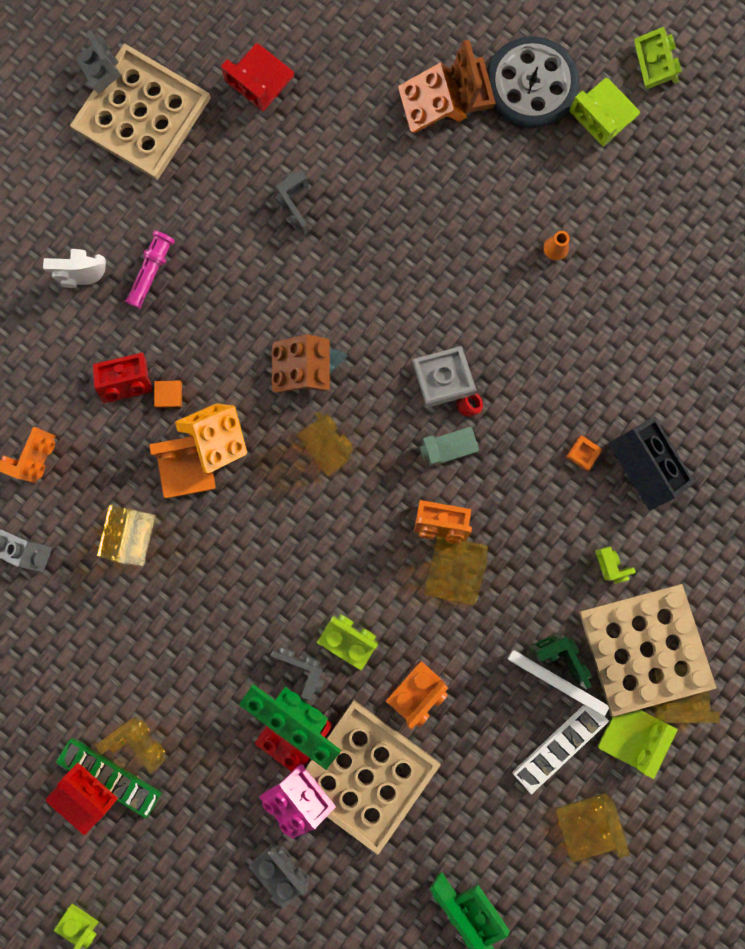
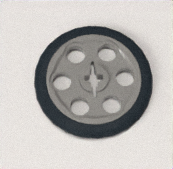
M533 36L513 40L496 52L487 67V74L496 103L494 109L505 120L517 126L536 128L555 123L570 111L574 98L579 92V73L574 60L563 47L546 38ZM530 54L533 56L534 61L530 64L523 63L520 56ZM552 61L556 63L558 69L552 72L545 69L544 64ZM510 69L515 73V77L510 80L505 79L502 76V71ZM536 70L535 84L532 86L530 94H528L529 81L533 78ZM559 85L563 93L554 95L550 92L549 87ZM509 93H517L520 96V101L511 103L508 101L507 95ZM535 100L541 101L544 109L541 111L533 110L531 102Z

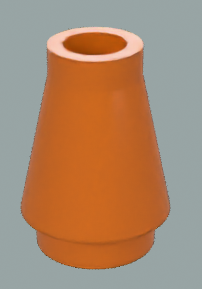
M558 231L545 241L544 253L549 259L557 261L567 256L570 240L568 233Z

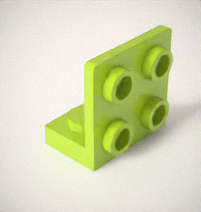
M609 78L603 79L587 94L582 90L575 96L569 111L603 147L640 114V111Z
M639 709L612 716L598 744V748L654 779L678 729Z

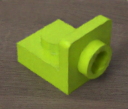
M611 547L595 550L604 580H613L614 584L630 580L629 575L636 573L634 567L618 569L620 560L615 550L612 551Z
M72 903L54 931L74 944V949H81L82 947L87 949L97 935L93 930L99 921Z

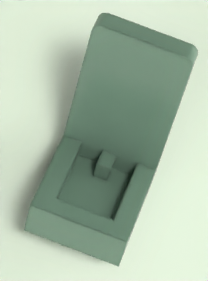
M471 427L434 438V435L423 438V446H419L423 461H428L430 467L476 453L479 450Z

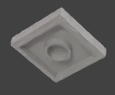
M462 346L412 359L426 408L477 394Z

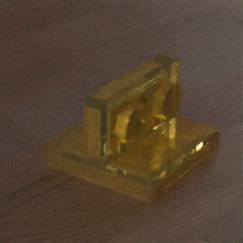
M109 505L97 556L117 563L144 566L156 515Z

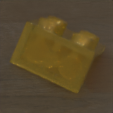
M318 411L315 413L317 420L296 436L329 477L353 459L351 453L353 446L344 434L340 437L335 432L338 430L337 425L328 413L323 416Z
M436 536L425 595L475 605L487 565L488 546L468 541H461V544H452L446 542V538Z
M675 664V673L680 677L684 676L687 673V665ZM654 668L655 684H657L662 679V673L659 669ZM710 690L655 705V718L665 723H720L719 711L710 708Z
M136 716L95 745L102 755L109 749L114 753L128 742L150 774L166 760L164 757L165 751L161 744L152 740L148 734L150 732L148 726L143 720H138Z
M606 793L555 809L569 858L572 862L612 850L619 858L630 855L614 801Z

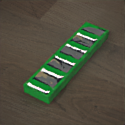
M74 738L68 741L56 761L57 764L68 771L79 763L118 798L117 801L146 819L162 795V792Z

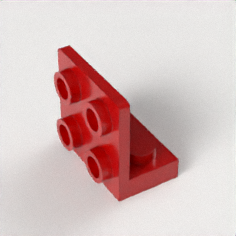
M258 43L250 49L239 63L234 65L227 59L221 65L225 82L263 112L294 77V71Z
M327 720L320 734L326 737L333 724ZM267 726L255 741V745L291 772L300 764L304 766L310 759Z
M77 763L59 781L57 787L46 798V802L80 833L86 835L118 798L82 765Z

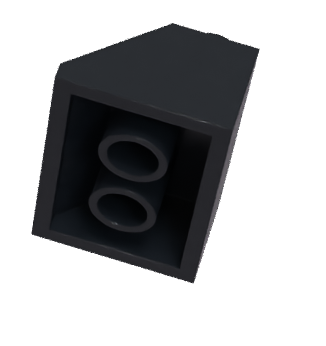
M655 416L609 442L612 454L621 463L627 479L633 483L638 491L641 502L647 506L649 511L675 499L695 483Z

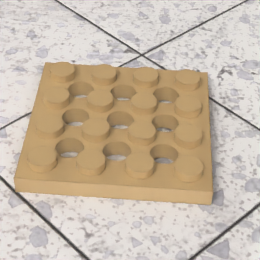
M124 43L116 55V59L119 62L116 66L121 76L99 94L93 90L70 127L73 131L158 180L211 97L205 90ZM130 75H139V80L136 83L131 84L127 82ZM150 88H161L160 93L158 95H148V91ZM117 95L126 96L125 101L121 104H115L114 98ZM180 99L182 101L180 107L176 109L169 107L172 100ZM139 107L147 108L146 114L142 117L135 116V111ZM103 116H112V121L109 124H100ZM164 119L168 121V126L165 129L156 128V123L159 120ZM125 128L134 129L133 134L127 138L122 137L121 132ZM145 141H154V147L151 150L142 149Z
M682 584L579 612L611 716L716 689ZM661 609L667 610L670 614V621L666 625L660 623L657 618V614ZM635 616H640L645 621V628L642 631H636L632 627V620ZM615 623L620 628V634L617 638H611L607 635L606 628L608 624ZM669 635H674L679 641V646L674 651L666 646V638ZM644 642H649L653 646V654L648 658L644 657L640 652V646ZM618 649H623L628 654V660L625 664L617 663L614 658V654ZM678 661L684 662L687 666V673L682 677L678 676L674 671V666ZM652 668L659 669L662 674L661 681L657 684L652 683L648 677V673ZM627 675H632L636 680V687L631 691L626 690L622 683L623 678Z
M353 700L326 738L341 749L340 754H348L352 759V763L348 767H340L335 759L328 769L325 770L311 759L305 769L336 806L327 818L379 855L441 764ZM357 731H363L367 735V742L363 745H356L352 741V735ZM378 747H384L389 751V757L385 761L375 759L374 751ZM400 763L408 764L411 767L410 774L406 777L398 776L395 772L397 765ZM361 770H370L374 775L373 780L369 783H362L358 778ZM325 776H332L336 780V786L333 789L327 790L322 787L321 779ZM389 785L395 789L393 798L384 799L380 795V790L383 786ZM347 792H354L358 797V801L354 805H346L342 799L343 795ZM367 809H377L380 813L379 818L373 822L368 821L364 816Z

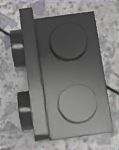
M89 30L86 34L93 45L83 50L76 60L91 87L99 94L119 78L121 73L116 66L119 62L109 50L110 46L101 35L96 37Z
M274 842L250 863L249 868L284 909L300 894L304 895L307 893L309 886L307 881L309 879L300 867L296 869L291 863V856L283 846L278 847Z

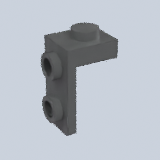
M300 170L297 173H289L283 178L282 182L276 185L278 195L275 198L282 210L287 208L291 215L289 220L296 231L300 229L305 236L309 233L308 226L291 201V198L309 188L307 177Z
M0 529L1 559L18 567L40 572L44 571L52 547L25 540Z
M280 647L279 650L274 649L271 653L272 657L310 671L301 697L311 701L314 694L319 696L324 680L320 679L324 668L319 665L320 661L309 656H305L304 659L294 656L295 651L285 647Z

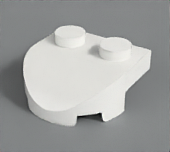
M71 249L70 259L44 258L43 269L59 282L61 286L67 288H76L77 285L96 283L102 278L106 267V259L103 256L97 254L95 259L87 257L86 251Z

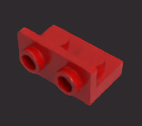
M143 352L93 364L94 388L103 403L115 402L153 391L152 384L148 378L146 357Z

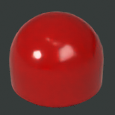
M477 393L457 399L456 407L461 415L472 417L482 411L483 401ZM468 398L475 400V408L469 404Z

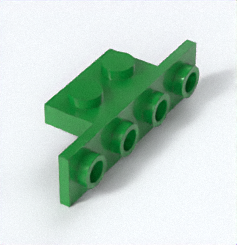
M253 684L238 704L325 770L328 769L341 752L340 748L320 734L328 718L287 687L274 700Z
M442 872L436 876L430 891L469 949H494L492 944L508 937L510 930L479 885L457 895Z

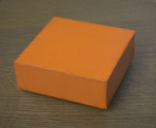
M154 381V407L182 408V382Z
M580 435L566 458L585 471H589L603 449Z

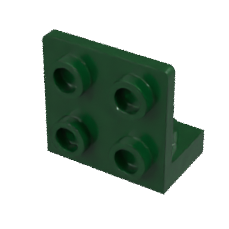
M554 633L528 646L532 655L540 661L546 660L549 663L562 656L574 681L585 689L591 687L588 680L592 678L587 666L579 662L576 656L579 651L572 638L568 639L564 635Z

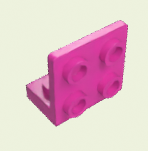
M302 764L297 766L278 785L259 796L263 802L264 809L276 818L281 831L292 839L314 830L336 807Z

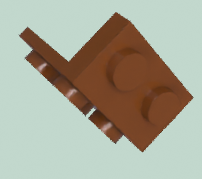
M464 40L457 51L454 64L451 65V76L454 81L456 80L458 87V102L463 105L464 113L493 109L496 103L483 57L474 58L470 41Z
M305 334L273 343L271 352L273 392L282 393L298 389L330 390V339Z

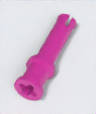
M156 230L152 233L154 238L149 249L143 253L145 260L125 300L126 303L138 309H141L156 272L160 266L165 264V256L170 245L175 243L174 239Z

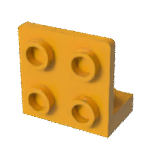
M216 403L175 421L178 432L189 433L190 436L194 437L204 473H210L247 454L236 408L233 405Z

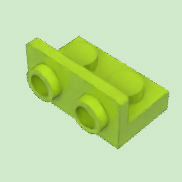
M661 27L635 38L634 42L646 89L670 80L674 84L679 83L677 74L682 73L678 57L673 59L672 50L676 49L673 35H667L665 28Z
M342 614L339 617L333 615L317 643L362 671L373 651L378 646V642L375 641L376 635L365 628L360 632L352 627L354 622Z

